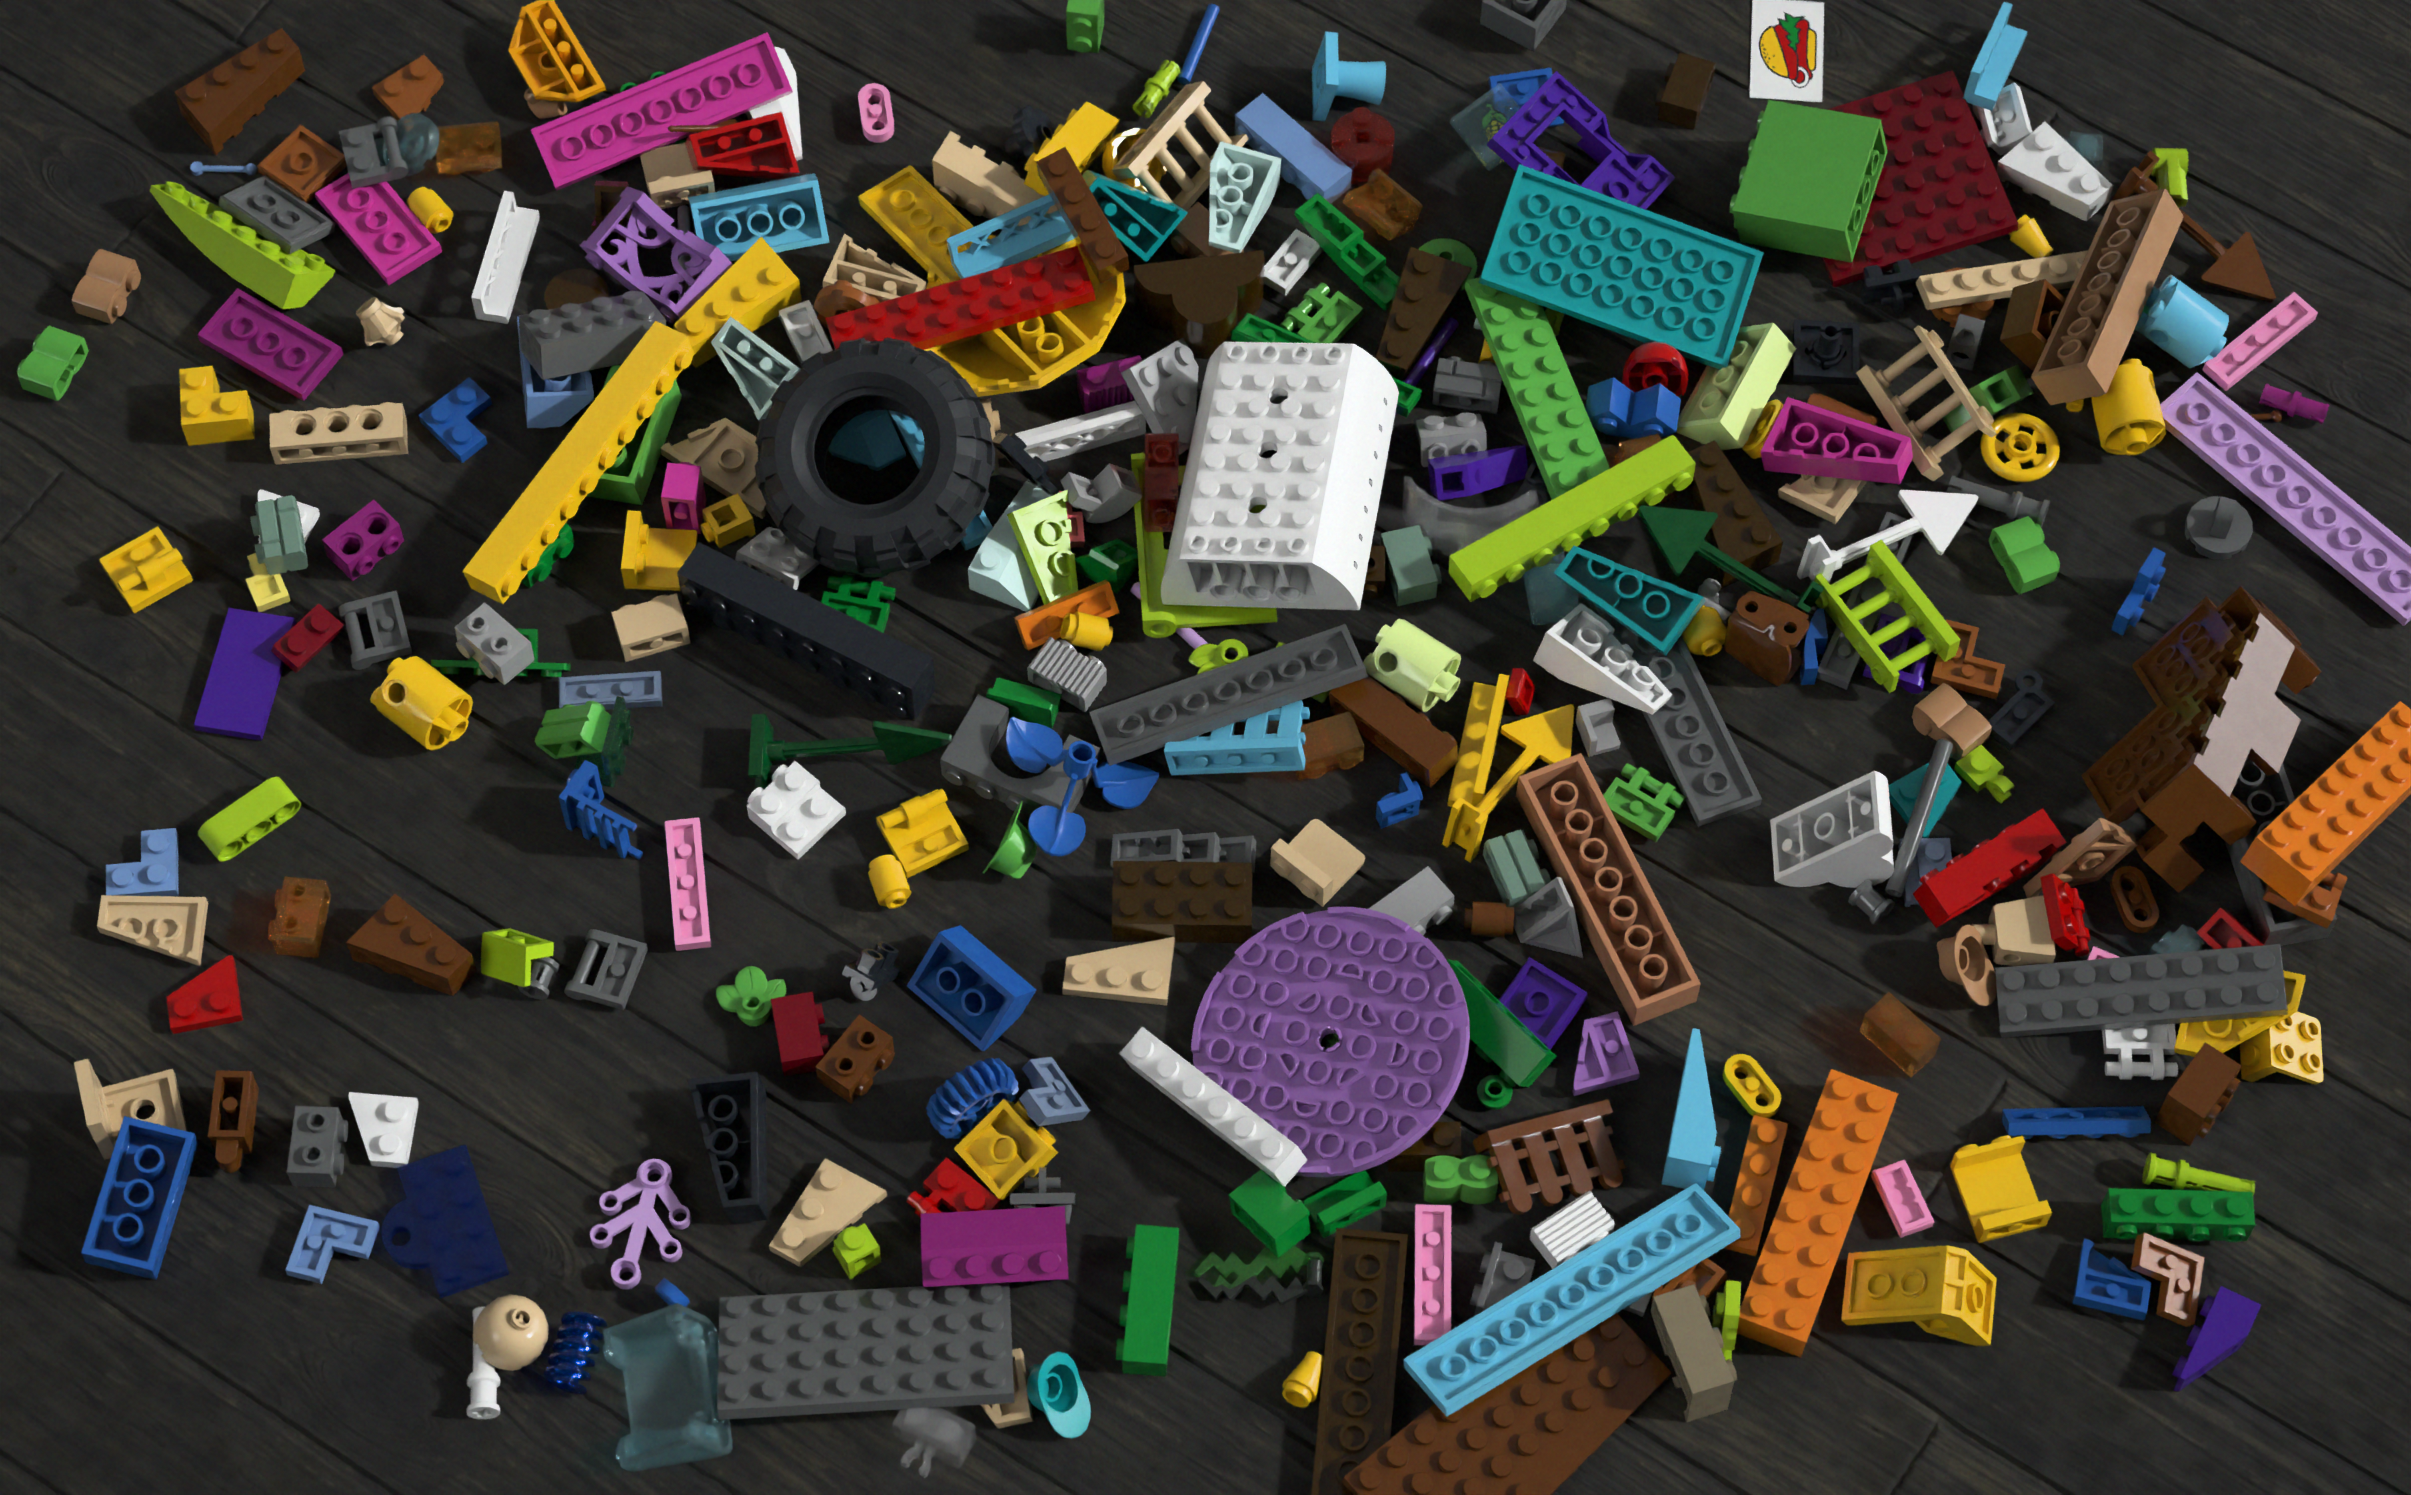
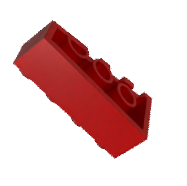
M2042 808L2015 825L2014 823L2008 826L1994 839L1990 840L1988 838L1972 848V852L1964 856L1961 853L1945 864L1947 868L1939 872L1935 868L1919 879L1922 885L1913 895L1935 928L2039 869L2067 842Z

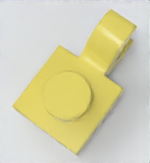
M256 553L247 556L254 576L247 578L246 583L258 612L290 602L291 600L281 575L268 574L265 563H258Z

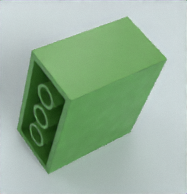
M1768 100L1765 111H1761L1758 117L1757 129L1759 131L1756 139L1752 138L1749 144L1747 167L1743 166L1740 171L1738 194H1733L1730 202V213H1733L1734 228L1738 231L1740 241L1852 263L1888 152L1881 119Z

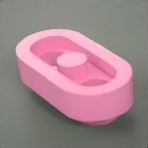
M867 84L858 93L863 134L869 141L876 143L885 142L894 134L890 94L888 89L881 84Z

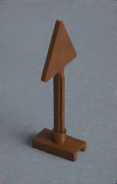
M2150 150L2139 167L2136 168L2134 166L2130 170L2111 200L2114 201L2158 190L2159 186L2148 177L2160 158ZM2179 208L2184 216L2179 228L2216 259V262L2202 275L2199 280L2200 283L2268 302L2275 300V293L2250 232H2245L2229 249H2226Z

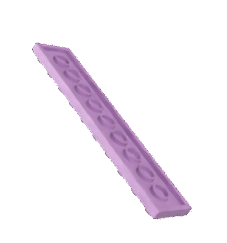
M2198 372L2160 404L2166 430L2399 623L2405 626L2411 620V547Z

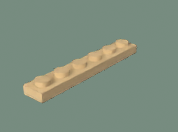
M2088 251L1919 276L1916 286L1926 310L2011 297L2013 287L2046 279L2056 290L2072 288Z

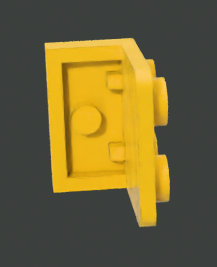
M2297 1012L2240 1044L2241 1078L2254 1082L2272 1073L2280 1072L2314 1085L2322 1082L2323 1062L2320 1022L2314 1017Z

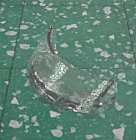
M1404 476L1403 521L1407 527L1420 525L1423 537H1429L1432 549L1447 556L1540 506L1537 492L1529 490V492L1521 497L1499 506L1477 509L1457 507L1433 498L1426 493L1424 487H1418L1411 477Z

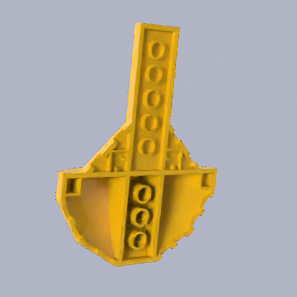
M911 165L858 196L860 206L928 272L926 289L960 280L952 266L946 239L974 226ZM989 235L988 239H993L996 236ZM1073 239L1029 259L1078 246L1095 292V301L925 349V351L931 350L948 361L967 380L977 397L1040 389L1100 351L1126 302L1123 272L1100 284L1079 245ZM967 242L958 246V253L969 249L973 242Z

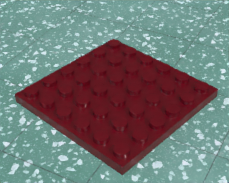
M1953 70L1827 109L1881 119L1888 151L1852 263L1821 257L1833 288L1861 280L1864 268L1867 266L1878 265L1883 273L1890 271L1892 264L1899 260L1909 259L1912 264L2018 231V221L1966 99H1963V92Z

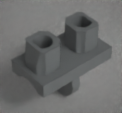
M1039 1167V1178H1025V1188H1039V1193H1010V1205H1014V1209L1036 1208V1205H1050V1207L1065 1206L1066 1224H1069L1072 1205H1075V1193H1047V1188H1061L1060 1177H1046V1167Z

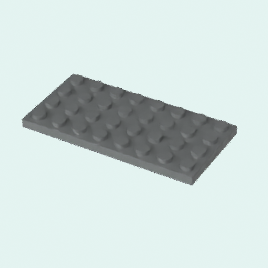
M1009 1282L720 1298L717 1407L719 1420L1014 1403Z

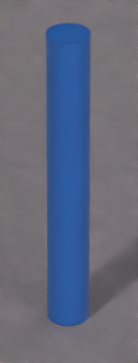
M1209 4L1178 77V81L1181 84L1186 85L1191 81L1220 10L1215 4Z

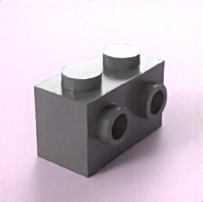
M295 1106L287 1174L293 1186L336 1187L337 1175H342L344 1169V1155L340 1153L341 1142H346L348 1137V1122L343 1120L338 1107Z

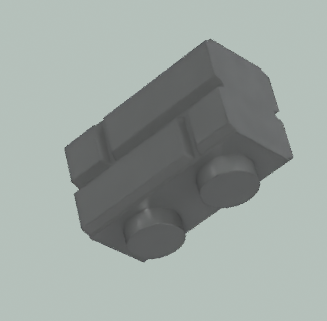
M1451 356L1447 359L1439 358L1432 405L1497 414L1502 378L1496 364L1490 361H1482L1479 364L1465 362L1462 358Z

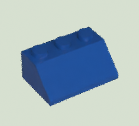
M961 925L937 934L907 984L910 990L981 1051H985L1022 1015L1036 992L1032 985Z

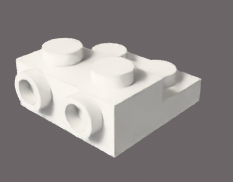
M794 761L789 767L785 764L778 767L772 775L773 782L765 789L758 787L750 794L747 801L749 803L747 810L751 821L796 859H799L846 815L845 807L820 787L818 779Z

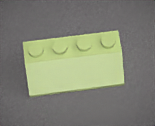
M1775 323L1739 328L1727 368L1719 370L1708 365L1706 366L1678 418L1677 433L1702 444L1715 440L1721 450L1743 448L1749 440L1753 427L1761 417L1767 401L1774 393L1776 385L1784 370L1788 367L1789 361L1796 349Z

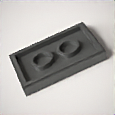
M266 175L220 196L219 206L269 241L279 245L288 254L334 233L335 222Z

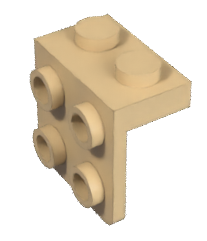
M1319 819L1311 820L1289 844L1280 838L1271 847L1270 866L1280 876L1288 879L1298 887L1304 895L1312 898L1322 907L1365 862V856L1362 852Z

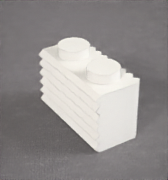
M1588 1191L1531 1229L1530 1241L1551 1268L1554 1269L1612 1234L1615 1222L1606 1213L1605 1208L1601 1206V1203L1597 1201L1592 1192Z

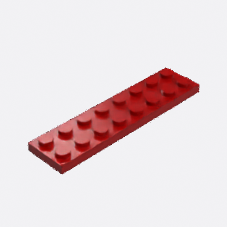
M1075 246L826 318V322L835 350L840 347L841 342L864 338L866 341H883L885 338L908 341L911 345L925 350L1095 301L1096 297L1079 248Z

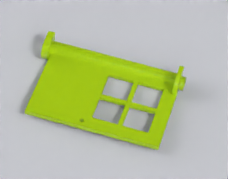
M1152 451L1131 454L1132 472L1143 493V497L1134 504L1144 633L1149 637L1164 638L1176 632L1177 628L1277 622L1276 608L1163 605L1161 584L1169 549L1164 550L1162 522L1175 521L1176 513L1161 514L1159 486L1182 485L1186 465L1165 467L1163 457ZM1256 505L1250 512L1260 513L1266 506Z

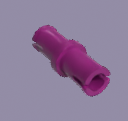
M2269 384L2265 385L2259 402L2261 405L2264 404L2285 411L2287 416L2294 417V415L2319 422V424H2323L2330 404H2324L2301 396L2302 392L2295 391V393H2291Z

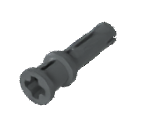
M1954 475L1949 484L1961 487L1962 491L1951 487L1947 489V493L1977 495L1978 501L1976 504L2004 512L2006 517L2012 521L2016 518L2021 519L2029 516L2041 528L2050 501L2046 499L2041 502L2027 498L2020 491L2009 494L1957 478Z

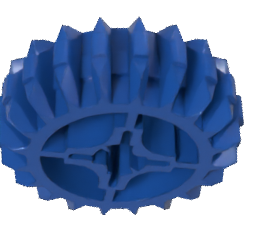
M999 1058L979 1060L974 1065H967L962 1071L956 1072L953 1077L946 1079V1083L936 1089V1093L930 1097V1102L926 1106V1114L931 1119L930 1123L935 1130H938L946 1139H956L963 1134L968 1135L1003 1099L1013 1102L1019 1090V1083L1015 1079V1074L1011 1068Z

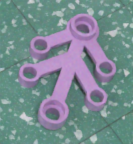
M649 1159L642 1163L637 1170L636 1179L615 1191L603 1193L599 1200L602 1212L608 1216H613L621 1211L623 1202L642 1193L638 1205L605 1224L595 1225L590 1231L592 1244L597 1248L603 1249L612 1243L613 1236L632 1226L624 1257L616 1260L611 1267L612 1280L621 1289H631L641 1279L638 1260L647 1228H649L660 1245V1253L663 1260L672 1263L678 1261L682 1256L680 1242L672 1238L653 1208L657 1195L669 1210L670 1223L675 1229L682 1230L687 1228L691 1223V1214L686 1206L681 1205L670 1188L672 1182L671 1168L665 1161L660 1159ZM652 1174L661 1175V1178L656 1182L648 1180ZM609 1199L617 1201L616 1205L611 1208L606 1207L604 1204ZM678 1213L687 1215L681 1222L674 1220L675 1215ZM599 1232H606L608 1234L604 1240L595 1239L596 1234ZM669 1246L677 1247V1251L674 1254H666L664 1252ZM624 1272L633 1273V1277L630 1280L624 1281L620 1278Z

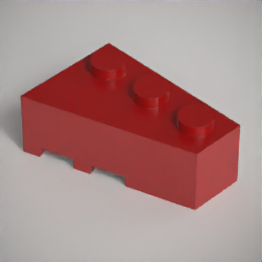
M782 111L691 134L685 141L693 170H711L712 175L787 179L797 177L800 174Z

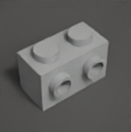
M483 603L454 627L458 650L466 658H474L485 675L491 679L495 677L503 685L507 684L535 660L531 642L486 603Z

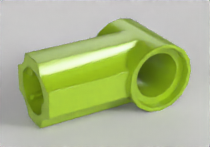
M2153 148L2152 152L2160 158L2151 172L2152 176H2156V183L2159 186L2158 190L2166 188L2179 208L2186 206L2188 201L2186 186L2188 171L2187 149Z

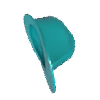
M1056 1352L1050 1354L1042 1364L1031 1366L1026 1386L1030 1403L1037 1409L1045 1412L1054 1431L1062 1437L1072 1439L1081 1436L1090 1422L1091 1406L1074 1360L1066 1353Z

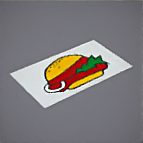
M1752 0L1750 98L1822 102L1824 2Z

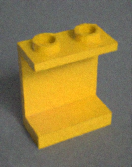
M2008 1135L1994 1139L1991 1144L1979 1147L1977 1144H1969L1955 1152L1950 1168L1978 1243L2045 1227L2052 1214L2047 1200L2038 1201L2021 1155L2025 1144L2023 1136L2011 1138Z

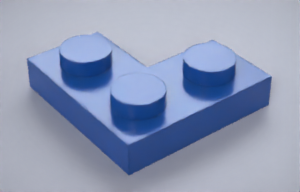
M469 377L418 416L420 422L463 463L487 445L486 437L470 421L492 405L490 396Z
M2155 547L2152 549L2138 572L2131 592L2115 617L2111 628L2112 631L2123 636L2129 625L2137 626L2144 613V609L2141 608L2145 600L2150 603L2159 589V582L2166 571V568L2161 566L2166 553Z

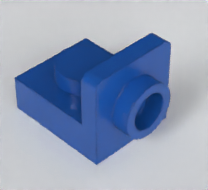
M1407 772L1400 774V793L1393 792L1387 794L1377 802L1376 819L1381 829L1419 815L1420 801L1423 800L1422 791L1417 781H1411Z

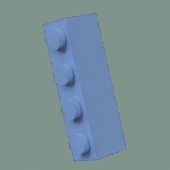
M1262 93L1235 114V134H1246L1249 137V140L1244 145L1248 144L1257 152L1281 158L1280 174L1286 182L1293 183L1298 187L1307 200L1316 193H1319L1331 204L1351 188L1352 169L1265 94Z

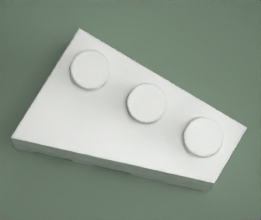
M2043 122L2000 159L1997 165V174L2001 181L2005 182L2007 180L2022 187L2024 192L2030 195L2034 193L2050 201L2051 205L2084 221L2090 219L2110 201L2113 185L2046 122Z

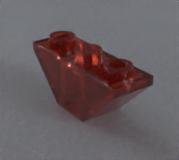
M1145 433L1142 491L1144 529L1146 532L1173 531L1178 507V433Z

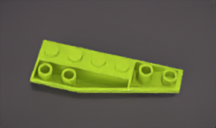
M168 181L166 184L151 185L150 192L170 219L204 255L232 278L281 309L303 307L335 273L334 269L324 264L325 260L320 256L308 254L302 249L288 254L279 245L269 241L223 208L186 191L184 186L176 182Z

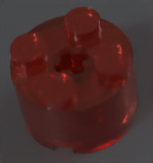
M1358 107L1353 112L1342 116L1336 121L1331 131L1330 151L1352 169L1351 184L1358 185V182L1367 181L1368 184H1373L1386 177L1391 170L1393 162L1395 131L1384 117L1370 112L1365 107Z

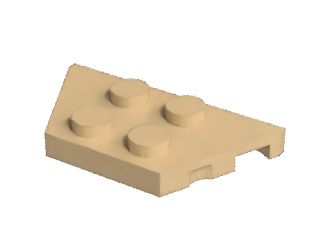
M723 418L712 423L706 429H698L689 433L688 439L672 446L670 443H666L660 448L662 456L673 463L689 462L696 466H701L703 482L727 497L738 493L750 512L761 519L765 516L767 505L761 491L758 489L755 464L758 462V445L755 443L756 437L729 419Z

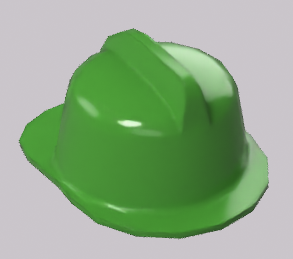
M1020 801L1017 805L1000 846L984 869L983 874L988 868H991L1013 879H1020L1033 862L1036 855V843L1031 838L1029 831L1017 819L1023 801Z

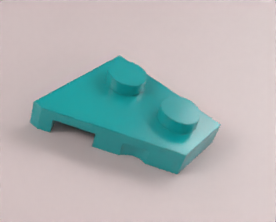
M1929 763L1888 785L1890 802L1907 824L1909 823ZM1948 763L1922 838L1929 837L1933 827L1945 812L1948 803L1960 788L1961 780Z

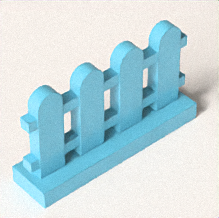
M1302 700L1282 706V708H1276L1239 721L1246 722L1244 735H1234L1236 723L1211 731V736L1201 737V735L1184 741L1167 742L1164 754L1170 774L1193 775L1304 770L1306 759L1302 745H1305L1306 737L1304 732H1301L1303 719H1309V707H1304ZM1279 720L1277 733L1267 734L1269 721Z

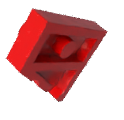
M233 955L226 956L166 997L170 1029L173 1034L243 1021L236 964Z

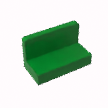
M998 677L993 689L988 688L986 698L1009 708V718L1013 716L1022 721L1045 725L1051 729L1062 702V694Z
M1364 1170L1305 1199L1304 1205L1309 1210L1310 1217L1322 1237L1325 1238L1335 1233L1336 1228H1345L1385 1207L1387 1192L1380 1181L1374 1184Z

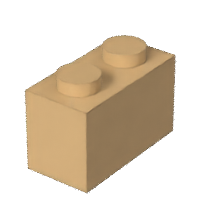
M677 594L669 596L660 595L651 601L638 605H625L619 610L611 612L625 662L690 644L688 627Z

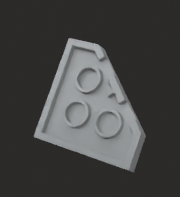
M1181 338L1121 372L1167 461L1190 448L1196 420L1198 364L1194 359L1191 349L1187 346L1185 340Z

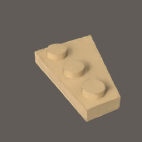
M825 1158L771 1241L769 1249L780 1257L802 1267L834 1240L833 1237L850 1223L853 1225L862 1217V1213L874 1203L878 1204L887 1197V1192Z

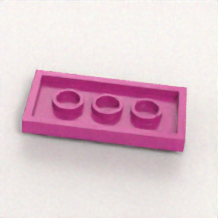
M347 173L315 193L319 204L388 285L442 253L439 242L387 181L352 189L350 176Z

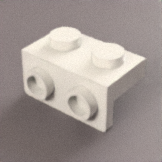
M2015 82L2002 89L1992 111L1973 105L1974 113L1982 124L1983 129L1980 130V135L1987 148L1992 147L2000 156L2011 151L2032 133L2021 89Z

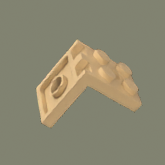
M88 1059L74 1062L86 1124L104 1160L112 1156L124 1116L188 1132L176 1075L173 1069L102 1087ZM145 1105L155 1107V1112L151 1117L147 1119L136 1117L137 1111Z

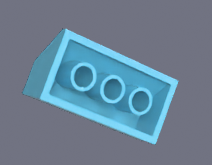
M814 173L688 197L695 235L717 246L730 261L738 260L760 237L767 242L775 253L830 243L819 183Z

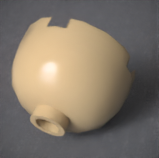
M506 1295L498 1297L480 1312L473 1326V1340L475 1345L478 1343L480 1350L483 1352L482 1357L486 1362L499 1369L514 1371L521 1369L522 1366L531 1364L539 1357L548 1340L549 1325L544 1312L535 1302L524 1296Z

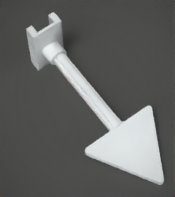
M1900 490L1898 497L1913 518L1838 551H1830L1820 535L1808 539L1797 576L1800 580L1809 576L1811 581H1814L1815 576L1821 573L1830 583L1833 571L1842 568V565L1868 554L1870 545L1882 539L1887 546L1919 531L1923 532L1936 553L1942 555L1977 503L1978 496L1974 494Z

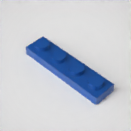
M2144 1106L2002 1109V1123L2008 1136H2023L2024 1139H2030L2033 1135H2048L2052 1138L2062 1139L2075 1134H2083L2090 1138H2099L2104 1136V1134L2136 1137L2139 1133H2150L2151 1119Z

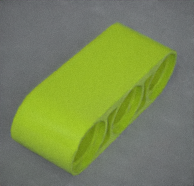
M272 777L207 820L200 827L198 836L220 862L228 861L292 818L299 811L301 802L280 777Z

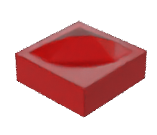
M1513 668L1505 698L1516 715H1527L1534 695L1535 685L1524 669Z

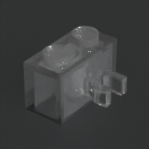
M940 1407L900 1409L892 1423L895 1438L912 1446L903 1455L900 1461L901 1466L908 1469L911 1461L918 1458L921 1452H924L922 1455L924 1463L919 1469V1475L925 1478L931 1469L932 1457L959 1470L977 1439L974 1424Z

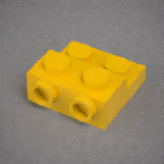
M1003 1099L954 1148L998 1199L1003 1201L1028 1176L1034 1177L1039 1172V1167H1044L1058 1153L1052 1146L1056 1139L1043 1126L1038 1130L1029 1121L1031 1118L1028 1116L1024 1105L1020 1101L1014 1105L1013 1102Z

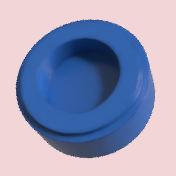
M665 1278L655 1287V1292L678 1312H682L690 1303V1300Z

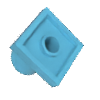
M1325 31L1312 67L1313 120L1325 122L1334 96H1343L1380 105L1386 81L1385 62L1339 61L1338 33Z

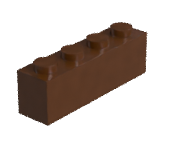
M1066 147L1036 162L1038 176L1100 284L1128 270L1129 260L1126 251Z
M1367 675L1368 677L1334 688L1329 692L1330 711L1429 788L1458 762L1457 742L1448 732H1441L1434 727L1425 714L1422 712L1416 713L1407 706L1405 700L1395 692L1390 693L1375 678Z

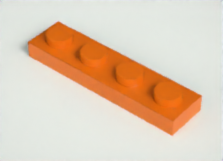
M1753 1115L1728 1216L1740 1228V1238L1724 1247V1249L1756 1257L1788 1123Z

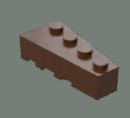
M281 28L174 92L182 116L215 155L224 148L223 144L231 136L235 138L243 130V125L253 115L258 116L265 110L264 105L273 96L278 97L305 72L300 49Z

